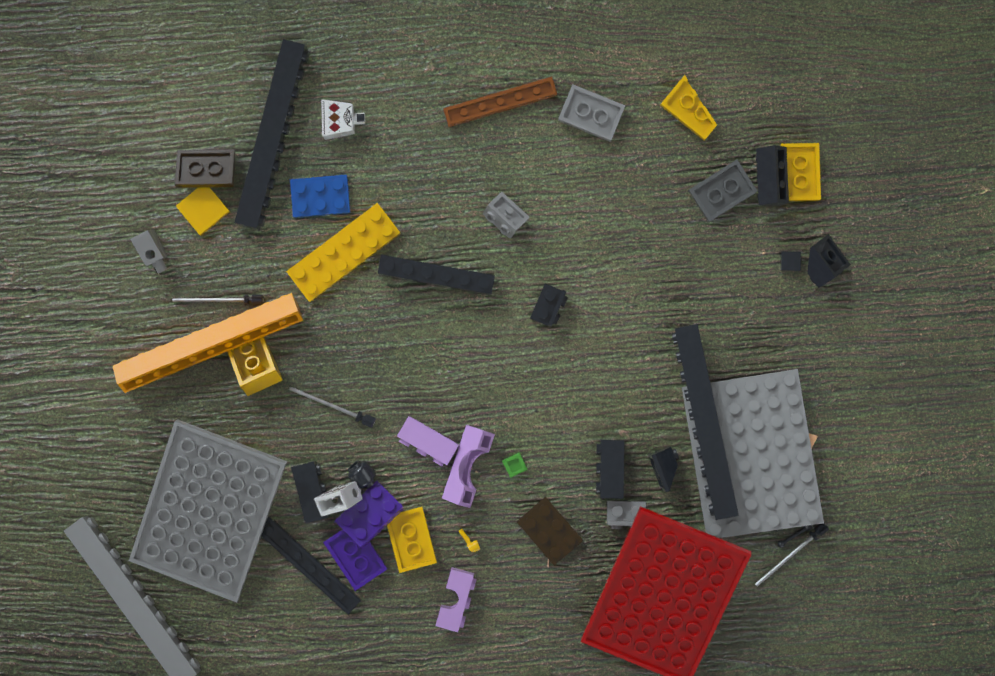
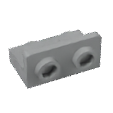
M503 192L495 197L483 212L486 219L510 239L530 218Z
M607 501V525H611V529H623V526L631 527L639 507L646 508V502Z

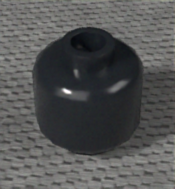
M357 460L348 468L349 480L351 482L355 481L359 489L364 487L368 489L375 483L376 471L367 461Z

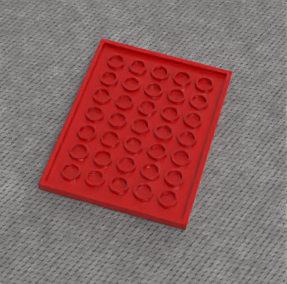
M640 506L584 630L581 642L663 676H694L752 555L751 551Z

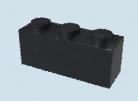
M772 145L757 148L759 206L773 207L789 204L787 147Z
M600 439V443H596V455H599V463H596V474H599V482H596L595 487L596 494H599V498L624 499V440Z
M316 461L291 467L305 524L330 517V514L321 516L314 498L327 492L325 482L322 483L320 475H322L321 465L317 464Z

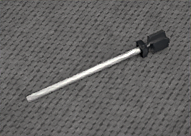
M245 294L244 298H173L172 302H244L245 306H249L251 302L253 306H261L264 304V296L262 294H253L250 298L248 294Z
M290 387L289 389L356 418L355 422L358 423L361 420L362 425L372 428L375 424V417L368 414L362 416L361 411L356 414L296 388Z
M825 523L817 525L814 528L815 532H809V538L758 580L755 585L758 587L812 539L818 540L817 536L825 534L829 530L828 526Z

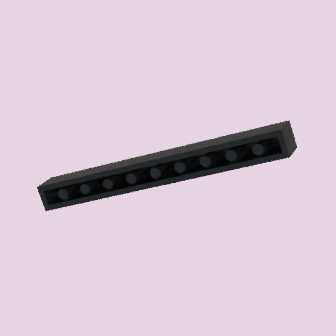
M285 39L282 41L234 222L239 226L260 231V228L265 225L266 216H264L265 209L270 206V190H273L275 187L276 179H274V175L280 168L279 156L280 153L283 154L285 149L284 137L289 134V118L294 115L295 106H293V103L299 96L300 88L298 84L304 77V62L307 63L309 58V51H307L308 49L305 44Z
M698 324L675 328L672 338L674 345L678 344L679 352H676L678 364L682 363L683 371H680L682 383L686 382L688 389L684 390L686 402L690 401L692 409H688L690 421L694 420L696 428H692L694 440L698 439L700 447H696L698 459H703L704 466H700L702 477L707 478L708 485L704 487L706 496L711 497L712 504L709 505L710 515L715 516V520L739 516L699 327Z

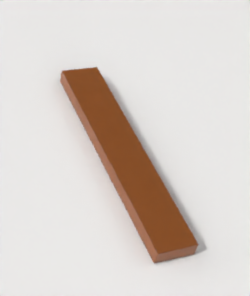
M548 77L443 108L448 127H453L552 98L558 94L553 78Z

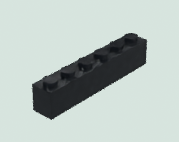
M382 254L378 268L379 276L492 296L495 275Z

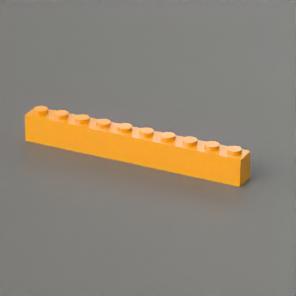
M292 293L283 295L271 302H266L261 306L246 310L239 315L229 317L207 328L194 331L170 343L158 346L145 353H140L128 360H123L113 365L117 385L124 393L299 323L303 321L298 303Z

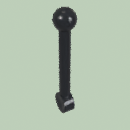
M812 525L804 526L785 540L778 541V547L783 548L787 542L806 530H811Z

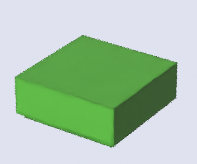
M519 452L502 460L510 478L528 470Z

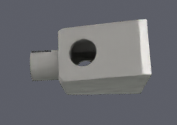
M154 229L147 230L131 238L133 245L146 266L152 265L157 274L167 270L162 260L167 257V254ZM152 250L155 252L154 258L151 256Z

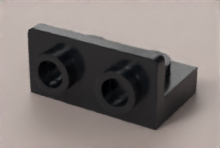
M545 283L530 319L548 327H552V324L557 325L561 315L558 314L560 306H565L568 299L565 296L566 291Z

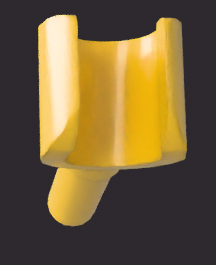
M463 529L458 531L466 541L471 552L480 550L477 540L471 542Z

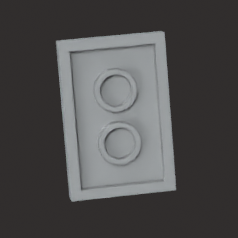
M572 84L558 121L611 142L625 105Z

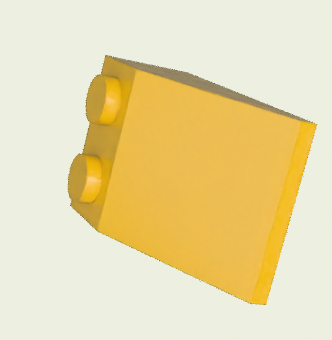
M265 337L227 351L239 385L247 396L283 380Z

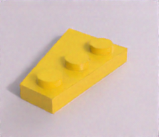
M685 75L660 104L661 107L703 141L717 126Z

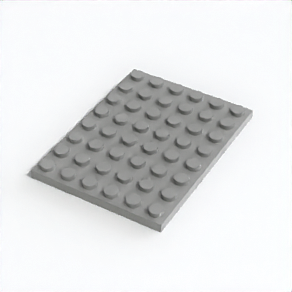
M798 369L711 383L739 516L715 520V516L710 515L709 505L712 504L711 497L706 496L704 487L708 485L707 478L702 477L700 466H704L703 459H698L696 447H700L698 439L694 440L692 428H696L694 420L690 421L688 409H692L690 401L686 402L684 390L688 389L687 387H682L706 533L717 538L824 523Z
M177 419L174 422L129 561L237 603L287 461Z

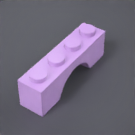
M466 425L442 499L471 508L477 490L471 482V467L478 456L489 453L495 434Z

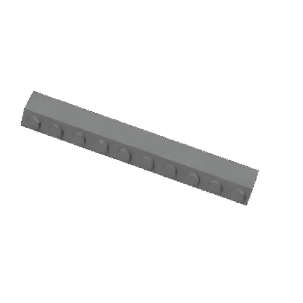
M84 516L65 529L64 532L167 674L169 676L197 675L201 671L198 660L194 657L192 658L188 653L187 645L179 641L176 630L172 626L169 627L165 621V615L155 608L154 600L151 596L144 593L141 582L133 578L130 567L122 563L119 552L115 548L112 549L108 543V537L98 530L97 522L92 517Z

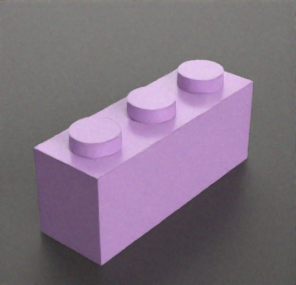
M408 416L397 437L401 438L399 440L400 443L407 447L410 444L417 448L416 452L425 457L427 454L434 457L432 461L440 466L449 464L459 446L456 442Z

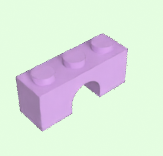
M454 567L451 568L446 588L455 591L458 594L459 600L453 606L441 604L436 622L437 627L458 632L459 627H464L466 617L463 616L464 609H469L471 598L468 597L470 590H474L476 579L473 578L474 573Z

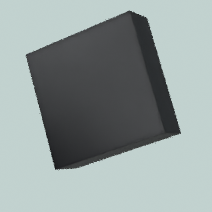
M781 251L780 271H801V252Z

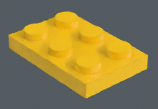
M819 143L780 144V146L787 147L789 201H820Z
M423 506L400 512L387 525L399 573L437 563Z

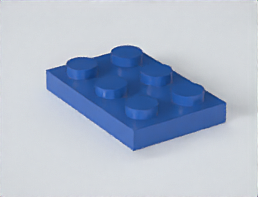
M348 175L290 179L293 218L351 213Z

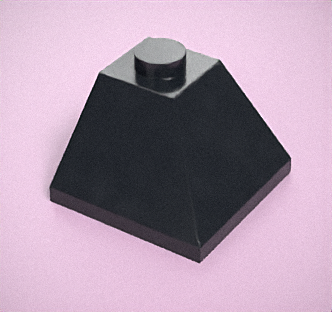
M827 234L810 248L807 273L811 281L820 288L836 278L851 264L830 235Z
M668 446L647 454L659 486L664 492L670 491L678 467L677 460H679L676 449Z

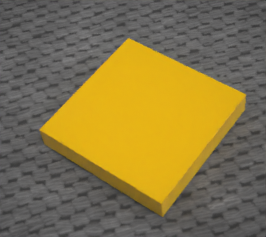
M210 187L197 188L176 205L200 236L230 213Z

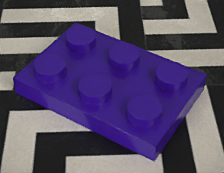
M376 481L362 494V500L345 510L335 522L363 549L404 507Z
M343 530L323 542L355 591L388 569L371 542L361 549Z

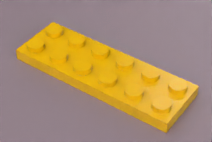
M376 203L286 272L306 299L311 302L401 233L381 206Z

